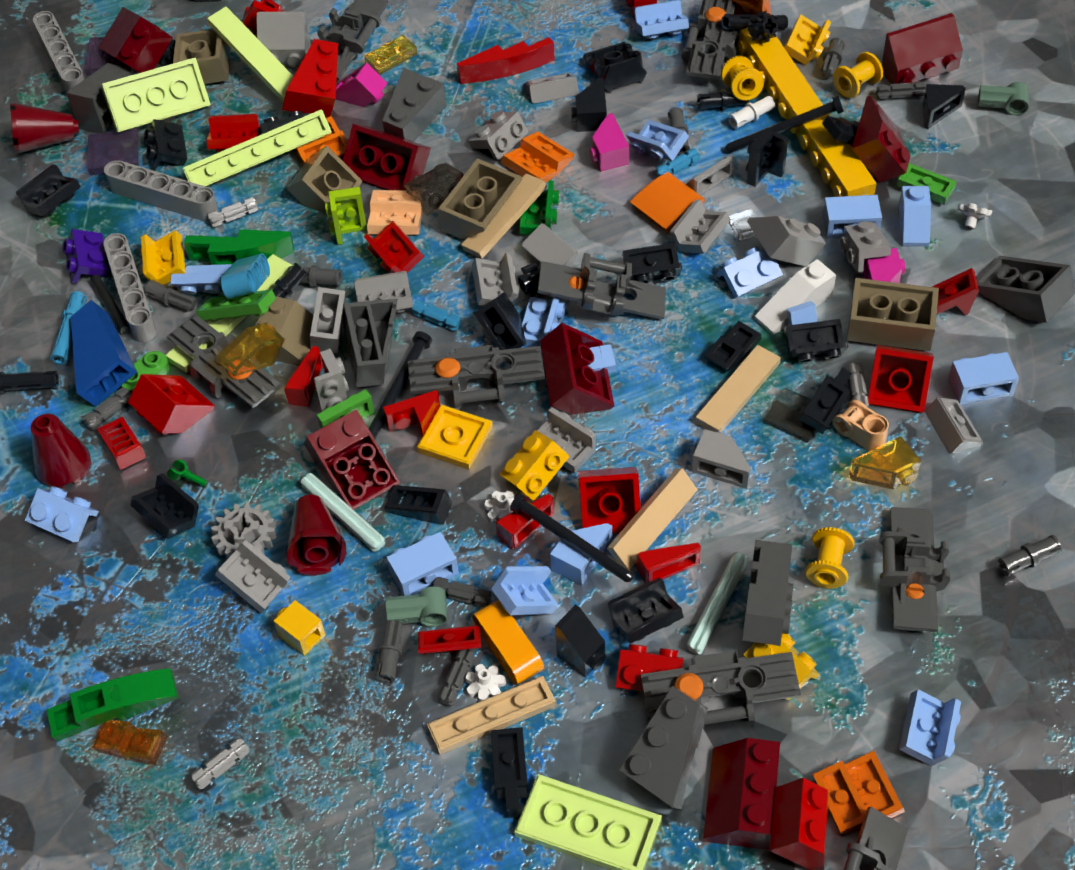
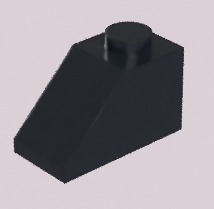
M598 78L575 96L576 107H571L572 122H577V132L597 131L607 116L603 78Z
M505 292L474 312V315L494 345L499 347V350L521 348L527 344L520 315Z
M575 604L555 625L556 651L558 658L586 677L592 670H598L606 659L605 640L582 609Z

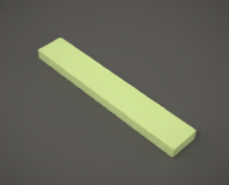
M227 6L209 16L207 23L278 98L284 102L286 90L294 76Z
M321 109L188 165L183 170L189 182L209 186L327 136L332 131Z
M272 254L267 259L270 275L257 291L273 289L276 286L274 284L276 280H281L287 273L288 267L293 265ZM248 315L237 319L226 317L218 321H213L212 319L204 321L219 333H224L226 337ZM204 342L199 348L208 349L213 344L211 342ZM177 346L165 355L168 362L186 373L190 371V364L193 359Z

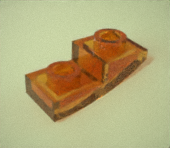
M110 720L103 723L92 748L95 751L117 758L156 765L168 736L162 730L136 728L128 721Z

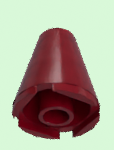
M16 103L10 104L14 153H23L74 140V134H79L78 119L73 120L72 114Z
M42 414L36 417L31 423L34 472L39 481L47 487L54 486L60 489L65 488L64 485L74 482V484L80 482L88 474L92 465L88 448L57 416Z
M313 494L304 495L295 503L286 548L287 561L290 566L292 564L296 567L297 571L301 574L315 576L331 572V567L338 562L340 566L344 562L347 554L346 543L323 499Z

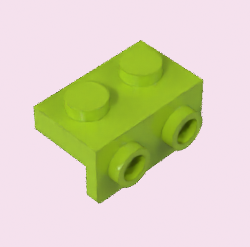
M360 187L329 191L330 202L325 203L327 218H333V220L329 221L331 236H336L338 245L343 244L342 234L367 230Z

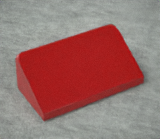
M480 626L418 632L419 654L481 648L482 646Z

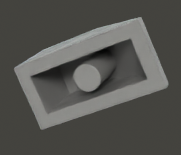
M704 429L693 455L692 472L747 489L751 467L734 439L721 432Z

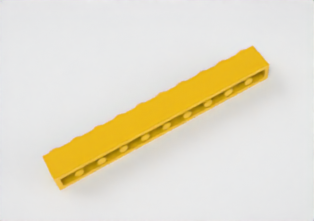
M748 28L740 30V41L737 43L738 51L741 55L751 60L752 65H754L753 68L761 72L764 77L763 86L767 90L768 96L773 98L781 117H785L787 120L823 105L777 37L769 38V42L761 44L759 40H752L749 31H747ZM830 114L790 129L798 137L802 149L806 150L810 155L812 164L815 167L817 166L821 172L823 181L829 184L833 190L834 197L875 194L876 182L860 158L852 150V146L835 141L823 126L822 122Z

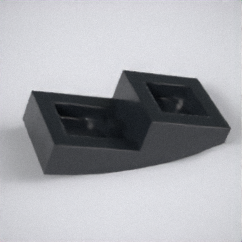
M738 321L726 337L720 336L705 355V359L728 372L738 365L762 339L761 333Z

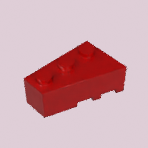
M318 39L313 40L286 90L282 110L302 111V113L309 112V114H312L322 109L325 117L331 116L336 99L338 43Z

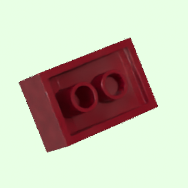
M122 7L99 48L137 72L142 73L153 70L173 37L143 17Z
M871 95L867 96L852 150L881 183L905 174L911 155L898 128Z

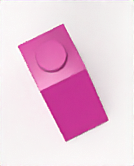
M366 62L339 81L336 86V100L360 107H365L371 102L375 104L383 97L384 93L382 90L387 85V82Z
M613 113L606 116L592 136V148H589L591 161L597 163L600 172L629 165V145Z
M891 248L890 256L864 259V278L900 283L901 275L905 274V261L900 259L898 249Z

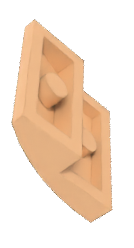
M373 190L370 200V216L367 223L368 234H379L394 221L406 235H419L424 191Z

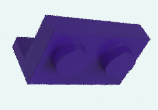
M72 229L68 239H64L62 252L66 254L67 258L66 272L70 274L71 283L77 284L81 274L107 277L110 268L102 233Z

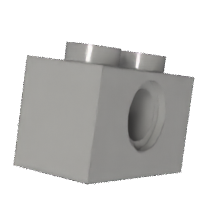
M318 287L310 333L311 348L317 346L320 351L331 348L332 353L338 354L343 325L344 303H346V291Z

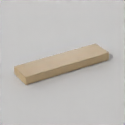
M525 174L520 184L485 231L469 236L461 244L463 250L483 259L547 188L545 181Z
M757 345L695 417V423L707 430L722 433L778 367L781 357Z
M676 468L607 547L614 559L630 570L636 563V554L646 551L698 490L683 468Z
M541 676L427 724V728L439 755H442L491 734V730L504 729L556 707V700L544 676Z

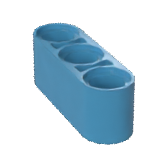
M262 253L238 259L221 277V286L226 298L231 299L255 293L270 275V267L266 256Z

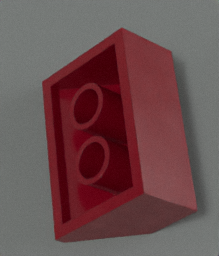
M950 13L886 34L881 65L883 75L890 84H913L914 82L959 69L963 48L954 15Z
M352 124L343 162L365 182L388 190L410 191L424 173L431 147L368 126Z
M560 323L540 340L550 405L571 415L612 409L614 407V400L608 369L602 368L600 371H594L589 367L594 362V354L590 348L603 346V342L567 324Z
M745 738L713 748L703 842L770 850L780 742Z

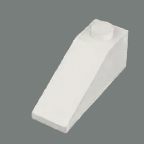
M818 259L798 271L755 315L754 319L773 336L785 328V326H788L787 308L809 301L815 303L817 307L831 298L834 292L836 274Z

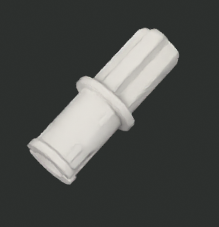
M767 96L754 104L747 103L741 110L730 114L728 118L731 127L738 129L748 122L757 121L760 115L775 108L773 98Z

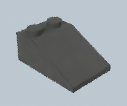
M999 256L976 278L979 294L1022 319L1047 323L1075 294L1071 266L1065 264Z

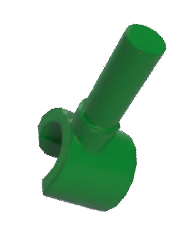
M181 459L174 461L172 464L179 472L173 468H169L167 471V476L173 481H178L184 477L203 487L208 482L187 470L186 462Z

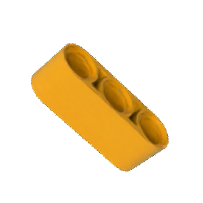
M500 600L472 614L475 626H480L481 636L513 683L518 685L544 670V665L538 652L513 616L503 609Z

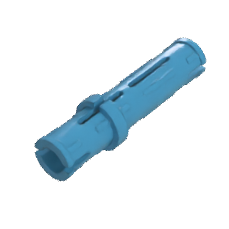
M71 292L67 307L62 311L61 326L49 357L50 361H53L54 364L65 365L68 361L73 344L71 316L82 308L87 301V296H84L82 292Z

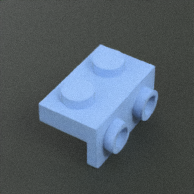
M680 0L634 8L636 31L645 36V38L659 37V33L664 32L679 34L682 32V29L689 28L688 18L682 14Z
M649 119L639 134L629 131L626 135L632 143L631 147L641 154L647 152L656 159L661 160L664 158L670 161L674 160L689 137L683 130Z
M758 246L745 252V258L737 261L736 257H733L721 264L723 268L716 273L718 278L724 276L734 298L783 275L776 260L770 258L765 249L759 250Z
M232 264L186 266V273L171 274L170 284L180 289V292L184 294L194 295L197 292L220 294V292H223L221 277Z
M51 486L50 490L37 488L25 521L69 541L78 542L88 516H97L99 511L90 507V501L77 496L71 499L66 497L67 491Z
M548 566L506 567L501 571L499 578L491 588L502 603L503 609L510 615L553 614L559 606L543 584L551 573Z
M919 689L912 692L899 750L930 766L948 759L955 749L954 736L961 718L959 713L961 701L954 698L944 703Z

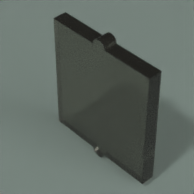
M785 388L778 399L772 402V408L765 416L763 423L808 443L816 430L799 420V417L811 399Z

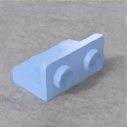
M530 297L522 322L527 343L524 346H540L541 348L540 340L560 324L558 320L559 318L563 319L566 307L565 302H561V298L554 297L553 300Z

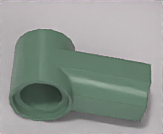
M1014 82L1007 87L980 85L977 107L1006 109L1011 115H1022L1029 109V88L1022 82Z
M427 587L422 589L417 595L387 597V621H400L402 624L421 622L422 625L428 627H437L447 622L445 590L440 587Z

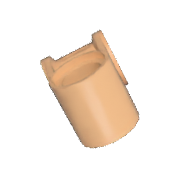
M851 400L847 405V409L842 414H837L833 418L834 428L841 435L861 445L865 450L877 452L886 446L889 428L888 420L866 407L862 402Z

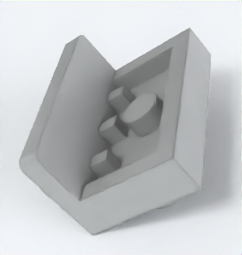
M498 111L490 117L491 120L486 125L476 129L475 135L468 140L472 149H489L494 160H500L504 154L512 149L528 133V129L518 111Z
M695 200L674 225L670 233L679 252L704 254L730 219L727 212L705 211L701 200Z
M863 221L857 225L844 226V236L840 237V248L842 252H845L849 264L854 266L857 273L864 271V259L891 255V245L875 222Z
M505 253L500 262L475 258L472 263L478 305L484 306L504 292L511 302L516 300L519 294V286L516 284V268L512 262L511 254Z
M406 271L354 280L357 302L398 299L397 312H403L413 307Z
M331 348L320 352L325 374L314 378L321 412L346 400V391L349 390L345 376L342 375L345 373L340 357L335 359Z
M553 407L547 410V421L537 431L552 439L569 455L563 466L576 473L596 452V435L589 427L578 424L565 412H559Z
M245 539L215 573L220 580L260 613L267 608L291 579L280 564L273 563L257 545L249 543Z

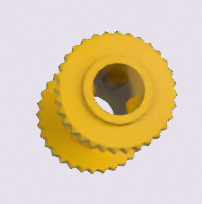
M862 52L857 56L856 65L852 68L847 66L836 68L833 74V81L841 95L846 98H855L860 92L861 84L866 81L871 84H877L882 80L883 68L881 62L874 54Z
M745 56L730 58L724 63L721 71V77L725 85L731 88L734 97L743 101L756 98L761 93L764 85V77L761 72L753 68L754 65H752L751 60Z
M825 527L818 529L812 536V543L819 550L817 561L807 565L806 576L810 582L822 588L833 589L842 587L846 584L849 577L845 568L841 566L843 555L852 551L854 540L849 533L839 528Z

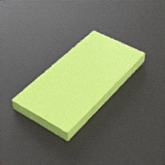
M196 57L101 84L116 132L151 123L153 119L162 120L211 105Z
M538 774L514 833L515 837L610 870H644L662 821V815Z

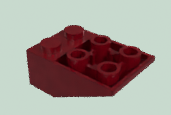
M357 409L308 435L305 439L304 445L318 469L338 496L353 510L390 490L393 485L400 484L395 472Z

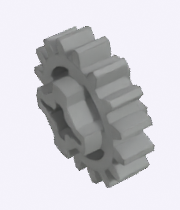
M246 502L244 508L234 504V510L231 512L225 508L223 510L225 517H216L217 526L211 527L213 533L211 538L214 547L217 548L220 556L225 554L226 559L236 551L244 539L249 543L257 545L264 555L263 549H272L273 544L271 540L277 539L274 518H271L270 511H262V507L259 504L252 509L249 502Z

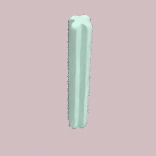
M308 473L305 477H302L300 481L302 488L309 494L321 497L329 512L372 551L377 552L384 547V537L314 474Z
M739 552L733 553L687 641L686 649L696 655H700L703 652L748 564V557Z

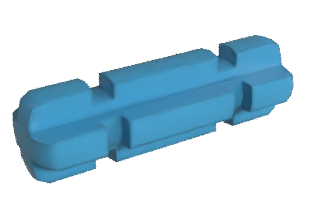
M695 148L686 151V154L682 153L675 157L673 161L669 160L667 164L658 166L654 173L657 178L667 172L675 175L688 168V165L697 163L700 159V154Z
M416 300L413 307H411L412 314L421 318L424 316V319L441 326L446 325V328L457 331L461 326L460 316L453 313L449 315L448 311L431 304L427 306V303L424 301Z

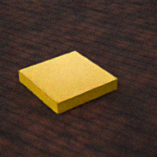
M441 405L417 446L418 453L470 470L493 427L492 421Z

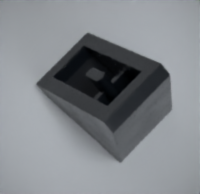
M926 84L923 99L924 127L926 129L931 128L962 107L966 87L963 85Z

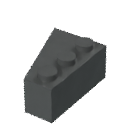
M107 63L66 92L74 117L78 119L79 129L102 135L106 134L113 124V120L101 84L135 75L133 69Z
M403 68L382 120L384 132L414 142L447 106L444 83Z
M398 299L344 303L343 329L356 387L384 385L396 322Z
M755 540L742 641L780 646L782 634L789 633L794 585L788 583L792 544Z
M672 686L619 770L672 808L682 809L684 803L683 796L688 778L690 779L692 772L691 766L695 750L699 745L708 708L682 690Z

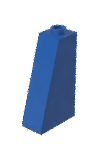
M90 300L71 316L76 392L96 407L135 375L137 370L109 314L94 301Z

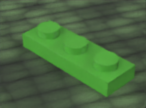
M272 289L256 291L255 293L231 299L226 298L225 295L210 297L196 313L203 320L212 319L213 321L226 317L237 319L244 315L252 314L260 316L269 310L268 307L276 300Z

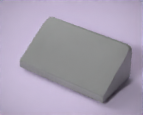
M571 72L525 82L532 103H540L579 94L577 77Z
M729 155L692 178L686 185L699 195L705 193L732 176L734 156Z
M543 223L521 245L540 262L544 261L571 267L578 254L574 248Z
M936 398L926 409L928 418L949 453H958L980 446L983 443L958 400Z

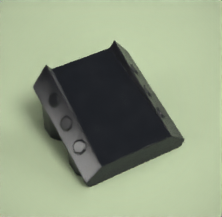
M626 42L583 55L584 60L596 78H603L604 88L610 93L612 89L639 81L642 84L647 74L643 67L641 52L633 51L632 45Z

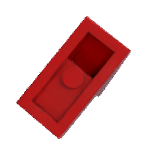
M973 268L932 286L939 288L937 314L954 306H957L965 315L969 314L979 292Z
M437 390L383 407L389 432L405 429L410 425L417 424L423 437L440 407L439 394Z

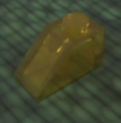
M267 322L247 327L218 354L216 359L233 376L241 375L274 365L285 339Z
M900 436L853 459L849 477L852 481L895 489L902 485H910L917 479L921 460Z

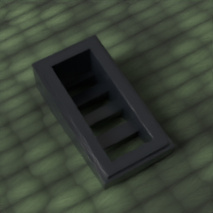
M393 485L384 510L388 513L429 523L444 524L452 500L445 489ZM402 496H405L403 504L399 505ZM415 498L416 500L414 502V505L411 506L412 501Z

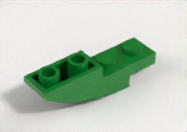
M239 230L238 237L186 235L184 241L190 261H210L211 265L233 264L238 259L262 253L267 259L272 254L282 259L293 254L295 251L292 235L289 231Z
M167 668L136 673L71 693V700L46 709L53 739L60 741L114 718L124 721L178 699L179 696L173 671Z

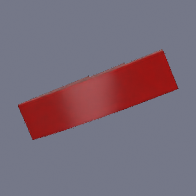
M547 37L530 46L522 41L504 50L499 45H496L458 62V82L460 84L484 82L509 77L555 61L554 42Z

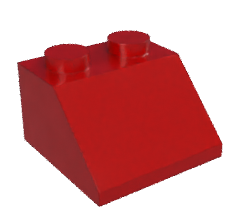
M876 345L868 403L924 412L934 360L933 353Z
M141 374L128 401L137 410L136 413L139 416L147 419L153 425V429L163 435L183 433L213 411L215 407L213 403L179 375Z
M625 467L578 471L582 528L608 523L612 525V533H620L641 509L639 473L637 468Z
M805 778L775 787L770 843L771 852L809 870H825L828 823L827 789Z

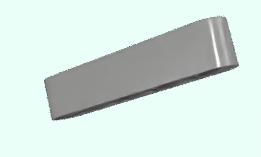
M41 11L34 15L33 23L39 40L65 92H68L82 82L84 76L54 15L49 11Z
M119 160L111 161L104 167L109 188L117 195L201 221H209L208 214L216 210L219 212L214 192L209 187Z
M120 233L111 234L105 238L104 248L127 322L136 341L142 343L149 342L156 336L157 330L133 255L125 235Z

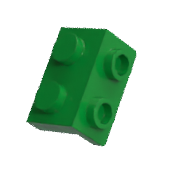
M549 180L548 190H544L522 214L520 234L531 235L541 223L551 230L552 225H557V209H554V206H559V190H554V180Z

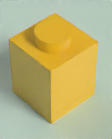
M296 600L288 607L280 610L274 620L278 636L303 656L326 635L322 620Z

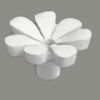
M968 203V206L958 204V210L967 216L965 227L975 229L977 219H985L986 216L990 217L993 212L984 208L977 209V205L973 203Z
M495 491L492 493L491 499L485 501L484 509L490 510L487 516L490 522H495L498 518L501 519L513 512L510 510L511 503L514 500L513 492L506 491L505 493Z
M479 664L475 668L476 673L468 672L465 681L471 684L466 690L467 695L471 698L478 694L479 702L488 699L489 695L493 697L500 694L501 691L498 687L506 685L505 677L499 675L500 671L494 665L486 669L483 664Z

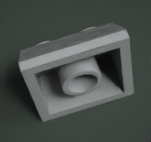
M257 12V39L285 68H299L311 46L305 12Z
M779 216L752 217L747 221L769 257L807 266L826 244L820 236V230L812 223L806 224L798 222L793 218L787 219Z

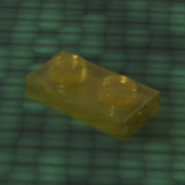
M401 35L364 55L365 63L367 62L380 75L418 53L417 47L404 35Z

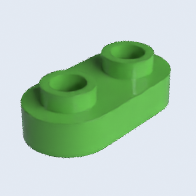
M160 351L146 353L134 363L137 373L121 385V387L127 388L132 394L141 374L166 375L169 371V363L165 354Z

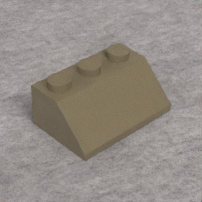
M477 158L438 208L439 230L460 239L484 232L520 184L522 176Z
M855 278L847 341L930 351L936 328L939 288Z

